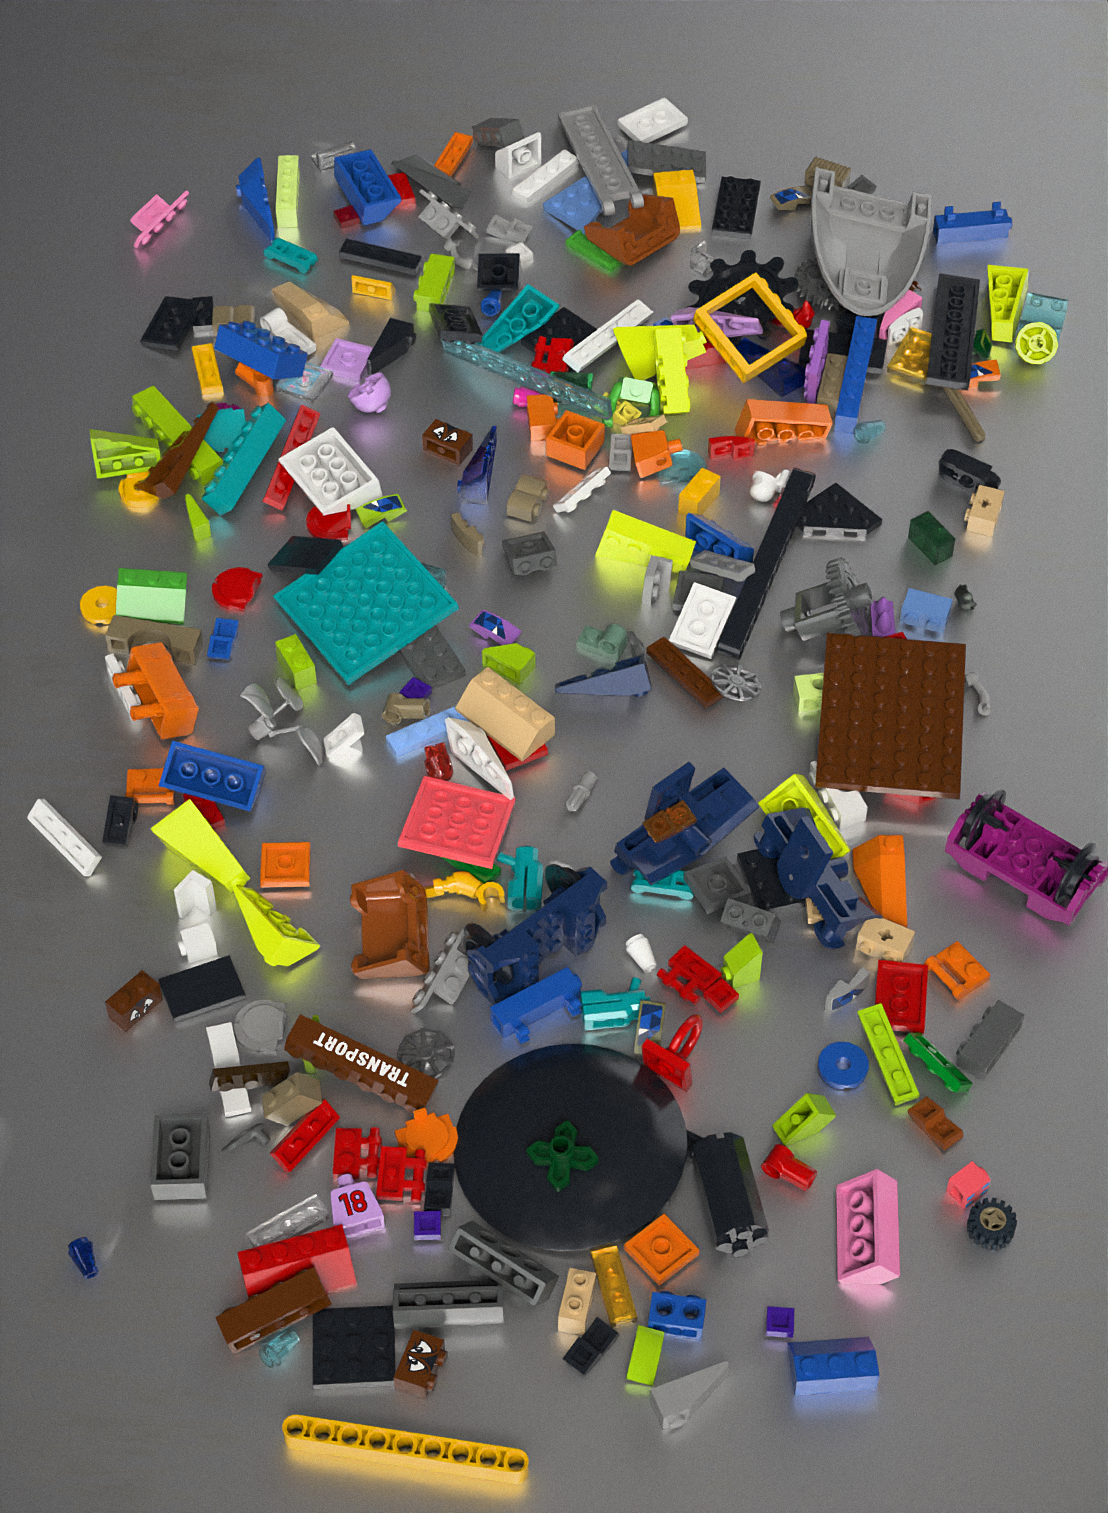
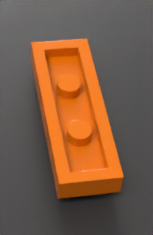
M455 132L434 166L452 177L472 146L473 136Z

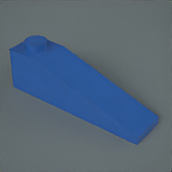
M256 158L238 176L239 185H236L237 197L242 198L243 206L272 242L275 239L267 188L265 187L261 158Z

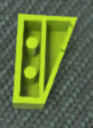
M89 429L97 479L146 472L151 466L155 467L161 459L158 439Z

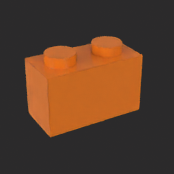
M552 394L527 396V416L531 441L546 440L551 430L559 421V418H555V415H558V404L553 402Z

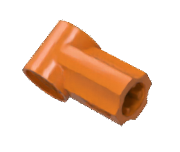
M239 362L235 369L236 375L255 388L257 396L268 397L273 394L272 378Z

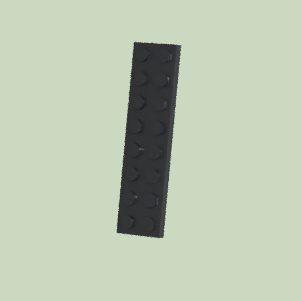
M939 273L926 384L968 391L980 279Z

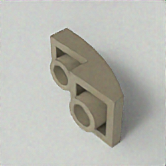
M459 512L451 514V530L455 537L472 554L477 557L482 556V546H485L482 533L478 534L475 525L468 527L467 521L462 520Z

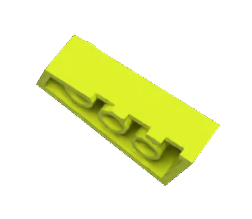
M988 265L991 336L994 341L1013 342L1028 290L1027 268Z
M681 327L655 329L653 336L657 389L660 393L659 415H685L690 412V397H688L687 391L689 380L685 371L687 355L683 352V345L686 344L685 332H681Z

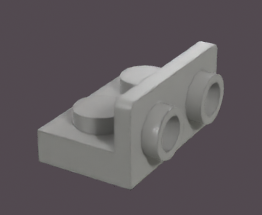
M651 555L644 579L643 605L650 606L652 599L657 598L659 590L669 592L673 560Z

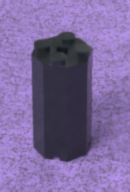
M732 1132L723 1133L724 1138L718 1139L716 1134L708 1135L693 1144L691 1158L714 1247L718 1251L728 1254L733 1253L735 1257H742L747 1255L749 1250L758 1245L766 1244L769 1241V1229L744 1137Z

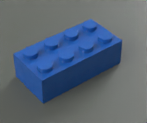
M243 321L240 324L229 322V324L219 325L214 349L272 379L303 376L308 353L301 350L299 345L289 344L285 342V338L273 336L269 330L255 327L256 324L250 321Z

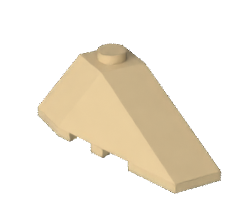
M290 281L272 289V293L313 340L349 325V321L339 309Z

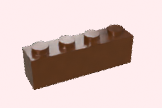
M313 1267L309 1270L305 1269L298 1272L295 1277L285 1282L274 1284L270 1290L260 1295H253L246 1302L236 1307L225 1309L221 1315L215 1318L228 1347L235 1355L332 1305Z

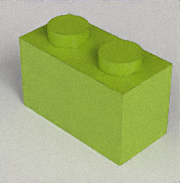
M294 634L276 641L277 660L294 689L297 691L317 683L315 665L298 636Z

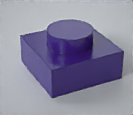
M412 677L399 694L406 698H428L432 693V687Z
M414 1211V1240H441V1211Z
M767 1306L766 1336L793 1338L795 1308Z

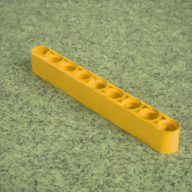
M304 1415L288 1416L282 1424L285 1443L294 1450L511 1484H520L529 1475L528 1456L523 1450ZM294 1429L302 1430L298 1435L289 1434ZM322 1433H327L330 1435L328 1438L323 1440L317 1438V1436ZM349 1437L357 1439V1441L352 1444H347L344 1442ZM375 1442L384 1443L380 1448L372 1447V1444ZM403 1446L412 1448L409 1452L403 1453L399 1451ZM431 1450H436L440 1452L435 1457H430L427 1455V1453ZM460 1454L466 1455L468 1457L464 1461H457L454 1459L457 1455ZM492 1459L495 1463L487 1466L482 1461ZM514 1463H519L523 1467L519 1470L511 1469L509 1466Z

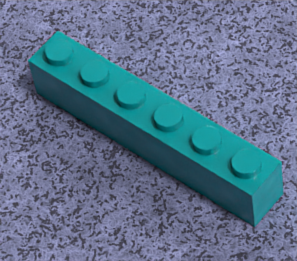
M269 403L261 407L257 406L250 413L251 419L242 426L241 430L243 432L232 442L233 448L224 455L223 464L214 471V479L204 488L205 493L201 499L220 516L234 508L286 422V419Z

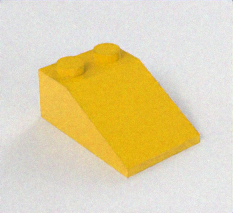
M693 170L653 173V195L672 197L674 199L680 230L701 228L697 188Z

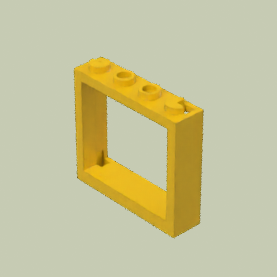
M757 273L752 274L697 309L693 319L695 324L743 383L751 380L802 347L807 338L804 327L798 325L794 320L792 312L789 309H785L781 304L779 296L776 293H772L768 288L766 280L760 278ZM753 288L793 338L749 365L709 315Z

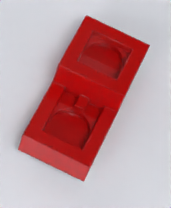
M743 436L708 438V456L710 459L731 455L733 461L754 456V438Z

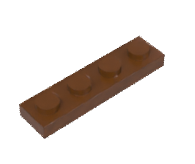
M665 637L660 638L647 647L646 653L706 709L724 698L714 688L711 679Z

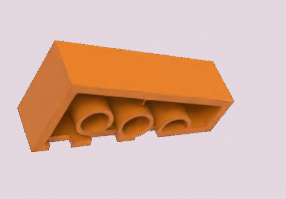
M747 399L734 430L736 436L754 438L757 446L766 445L768 441L778 440L779 443H787V441L798 438V441L824 439L827 437L833 422L828 405Z

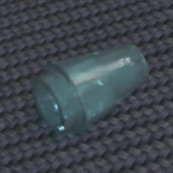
M883 420L858 423L853 431L854 437L859 443H868L884 432L886 425Z
M289 1329L262 1344V1349L258 1352L260 1359L269 1368L280 1366L296 1344L299 1343L298 1335Z

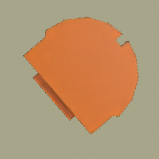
M426 1107L413 1111L414 1119L406 1121V1127L394 1131L399 1144L397 1147H405L408 1150L407 1158H415V1151L418 1149L426 1151L425 1160H427V1167L429 1162L434 1163V1161L443 1163L447 1161L453 1154L458 1140L457 1128L452 1125L449 1114L436 1117L434 1112L427 1115Z

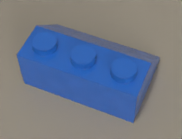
M694 513L686 515L685 537L696 541L693 551L699 554L707 550L753 563L754 548L750 544L740 540L733 533L726 531L703 515Z
M869 1337L790 1342L787 1344L795 1396L877 1390L880 1376L876 1350Z

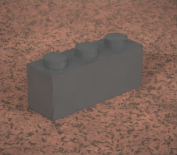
M490 118L472 126L473 138L481 146L506 147L525 138L519 119Z
M1000 1000L993 1007L989 1006L982 1016L983 1021L981 1024L976 1023L972 1028L968 1042L963 1041L956 1052V1055L959 1056L957 1066L983 1081L1020 1031L1025 1015Z

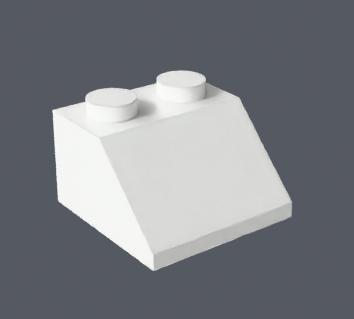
M540 132L495 152L496 168L508 180L541 165Z

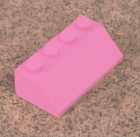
M875 1169L836 1185L838 1281L841 1283L882 1284L900 1277L897 1180Z

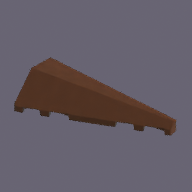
M214 402L209 403L202 415L193 420L194 425L190 431H183L162 454L155 467L151 466L146 479L135 484L139 490L162 499L176 494L219 409Z

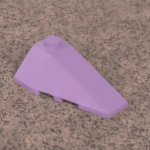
M688 307L678 309L671 315L673 325H695L697 332H700L701 330L693 321L695 311L699 308ZM715 311L709 315L726 337L763 334V329L757 318Z

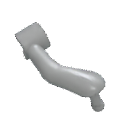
M449 237L444 244V248L450 252L451 257H455V264L466 270L472 267L478 271V265L473 264L472 258L459 256L456 248L460 242L457 240L454 243L451 237Z
M970 672L965 675L964 686L966 688L974 687L979 695L977 711L980 715L986 716L991 712L989 694L979 682L978 675L975 672Z

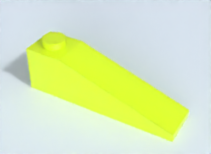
M793 774L758 802L766 815L792 809L808 808L817 829L834 852L831 858L843 857L851 851L819 796L804 775Z
M234 886V894L257 950L264 956L265 962L272 966H290L319 949L320 945L305 929L300 927L297 930L289 924L291 918L272 910L274 905L254 889Z

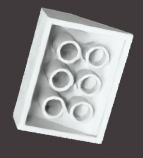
M334 427L278 459L323 515L347 511V504H350L351 510L363 504L383 497L379 480Z

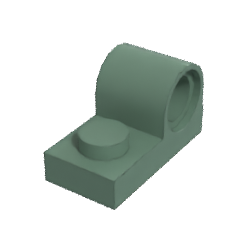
M610 624L605 631L586 625L577 640V647L619 661L628 645L627 632L617 624Z

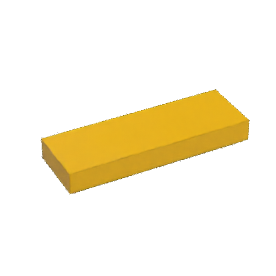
M212 343L192 346L202 395L223 392Z

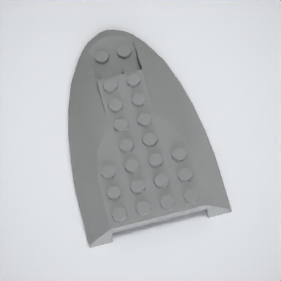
M816 167L811 199V228L815 255L821 274L836 299L853 313L860 316L882 314L891 309L906 295L921 266L930 231L932 196L913 191L907 204L835 186V172Z

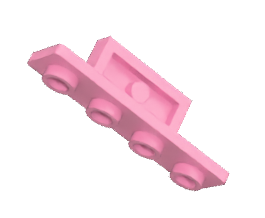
M187 190L170 206L156 194L132 217L130 222L142 231L134 244L136 248L141 244L145 246L151 240V235L154 232L156 234L160 232L166 220L170 222L176 215L175 211L178 209L181 211L187 205L188 201L186 199L189 195Z

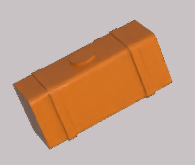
M159 642L131 648L127 670L123 673H114L112 677L115 688L133 685L143 705L130 707V716L133 721L150 718L161 739L190 735L193 733L199 708L194 701V696L189 692L172 661L171 654L166 650L164 644Z

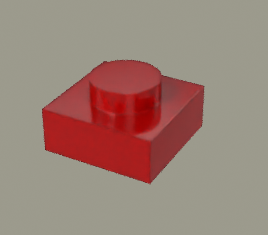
M721 978L704 991L703 998L719 1013H722L739 999V993Z

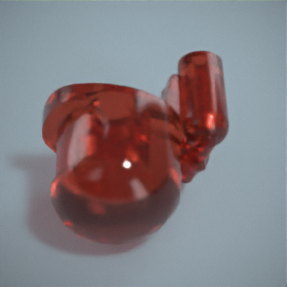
M445 742L435 744V746L424 747L426 754L424 765L427 776L450 781L454 770Z

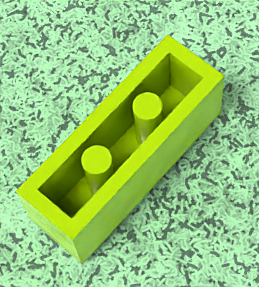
M430 254L429 260L425 261L423 267L424 274L420 275L418 281L419 288L415 289L413 296L418 311L429 312V303H445L455 274V257Z

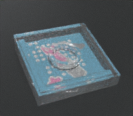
M306 362L302 377L280 379L276 385V391L314 404L333 378V371Z

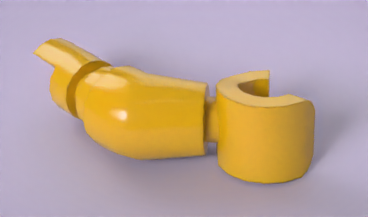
M465 871L452 872L453 875L446 876L445 880H441V877L433 879L434 885L424 887L427 898L444 895V892L449 891V894L457 893V895L463 894L473 899L478 898L479 906L483 912L488 909L486 899L490 896H495L499 899L500 903H505L502 886L495 882L483 884L471 873Z

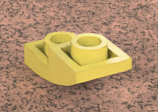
M607 392L603 394L592 408L601 416L606 414L607 399L610 395ZM617 400L616 411L612 415L614 423L623 426L629 421L639 418L642 412L626 400L622 404Z

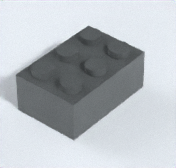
M207 1113L154 1116L150 1183L154 1200L207 1198L210 1126Z

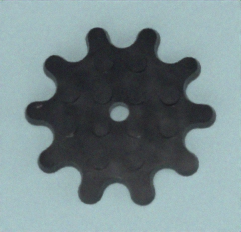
M746 250L742 253L737 264L728 265L723 259H715L710 264L713 276L709 280H693L690 282L688 289L692 294L699 296V300L686 308H700L752 274L757 273L760 278L766 280L768 288L772 293H776L779 296L781 304L785 309H789L793 314V305L783 301V298L787 294L796 291L799 282L795 277L783 279L778 276L784 266V260L781 257H774L766 264H758L756 262V253L753 250ZM753 288L716 310L757 318L763 329V334L756 335L762 340L770 338L772 330L769 323L777 318ZM741 297H745L746 299L740 304L737 302ZM743 336L727 338L737 348Z

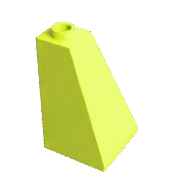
M695 325L613 328L634 379L643 381L656 375L653 336L655 329L681 327V332H685L686 344L683 345V352L687 355V361L706 353L703 344L707 342L703 332H697Z
M190 799L151 828L154 834L171 852L228 892H234L233 888L235 885L244 887L246 882L251 879Z

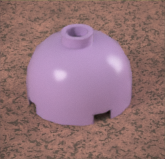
M381 372L366 377L364 384L360 385L358 383L350 390L348 397L358 410L365 413L374 411L379 413L387 407L386 403L390 399L391 388L387 378Z

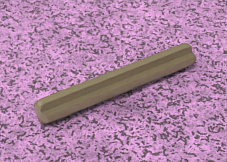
M943 387L976 442L985 440L986 433L960 390Z

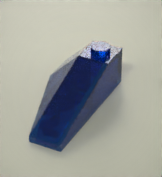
M746 338L742 339L736 348L749 365L771 352V350ZM783 358L757 376L782 398L804 386L806 369L792 360Z
M497 426L491 427L463 471L462 480H458L457 493L461 494V503L487 504L497 445Z

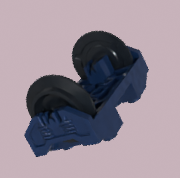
M557 864L547 866L545 878L552 894L543 901L545 906L510 931L504 929L502 932L492 936L476 923H468L465 926L463 946L470 961L468 963V972L478 991L492 1005L539 982V965L548 955L558 952L562 945L575 957L582 952H588L593 947L600 928L606 924V915L600 905V895L607 889V881L592 867L580 868L575 872L569 867H561Z

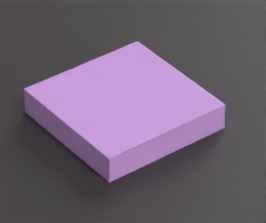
M336 338L320 366L321 372L360 382L367 370V358L374 347Z

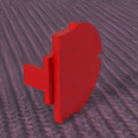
M347 504V511L323 515L314 506L306 518L308 532L314 538L348 540V529H351L350 504Z
M242 567L228 569L220 573L215 578L217 583L212 584L214 600L223 608L244 612L259 588L263 574Z

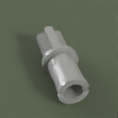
M586 771L579 783L573 786V792L565 803L568 811H578L583 801L589 798L590 790L598 780L593 772Z

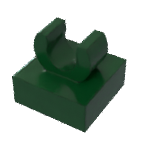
M985 329L977 330L974 338L973 355L978 353L981 360L987 359L991 352L992 342Z

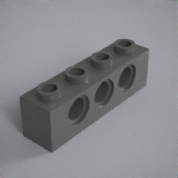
M473 1220L457 1228L448 1248L450 1252L534 1306L550 1298L559 1279V1275Z

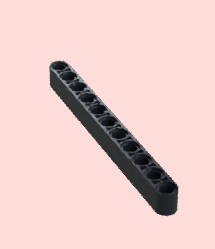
M793 468L753 561L755 572L748 576L744 582L720 638L717 654L736 660L741 659L810 496L816 473Z

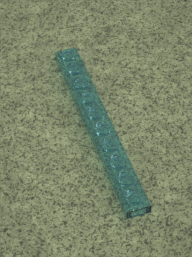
M442 340L444 352L607 421L613 416L611 399L479 344H466L463 341L457 340L450 343Z

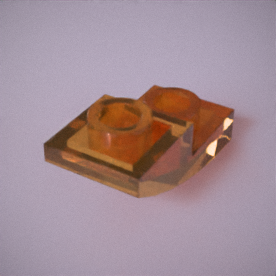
M682 800L665 812L661 810L644 821L642 825L655 843H659L697 822V819L684 800Z

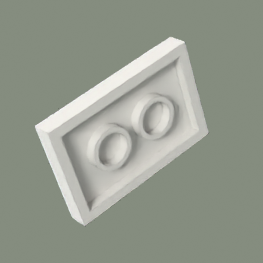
M665 97L618 119V126L634 141L646 143L652 142L688 124V118Z
M694 582L669 641L676 647L712 659L736 603V597Z

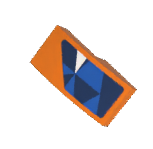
M997 359L976 362L971 365L969 388H978V382L1000 380L1001 374Z

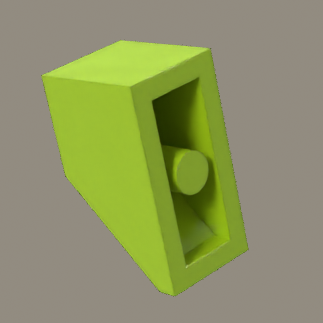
M517 643L484 648L482 650V666L489 667L497 674L521 685L535 669V652Z
M753 933L748 934L723 957V967L720 968L722 977L725 981L729 982L733 989L760 980L763 952Z
M806 1093L772 1126L784 1146H789L819 1133L837 1115L825 1096Z

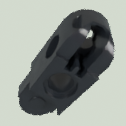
M947 449L939 459V474L945 481L951 482V485L975 493L979 485L998 489L1001 484L1000 477L995 472L990 471L993 466L958 450Z

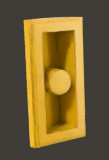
M354 275L351 277L353 293L392 300L395 294V287L390 282Z

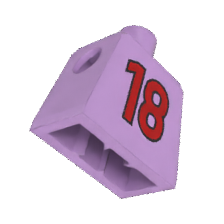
M351 1174L340 1176L337 1179L339 1188L333 1189L330 1192L333 1225L342 1224L346 1238L385 1228L383 1211L368 1183L365 1181L354 1183Z

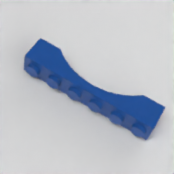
M856 316L836 411L834 431L856 433L868 365L876 335L877 319Z

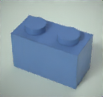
M909 588L902 606L900 622L944 633L950 617L953 599Z

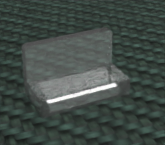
M353 141L317 152L311 158L319 171L324 172L334 168V157L356 153V147Z

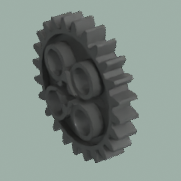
M816 257L814 262L808 259L807 263L802 262L801 266L797 267L794 277L799 282L796 290L800 292L799 297H806L805 301H812V306L819 304L820 309L823 306H826L828 310L831 307L839 310V306L844 309L846 308L830 291L821 274Z

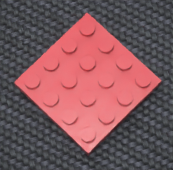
M424 776L399 837L398 847L492 869L513 812L516 798L514 797L512 800H509L503 794Z

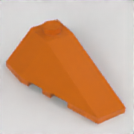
M878 835L852 849L853 872L862 885L864 895L867 896L871 906L883 915L882 918L907 928L903 835Z

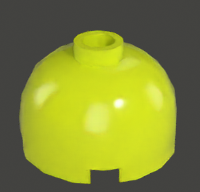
M1042 322L1024 326L1018 332L1015 339L1017 355L1024 362L1031 365H1040L1049 361L1055 355L1058 348L1055 331L1049 325Z

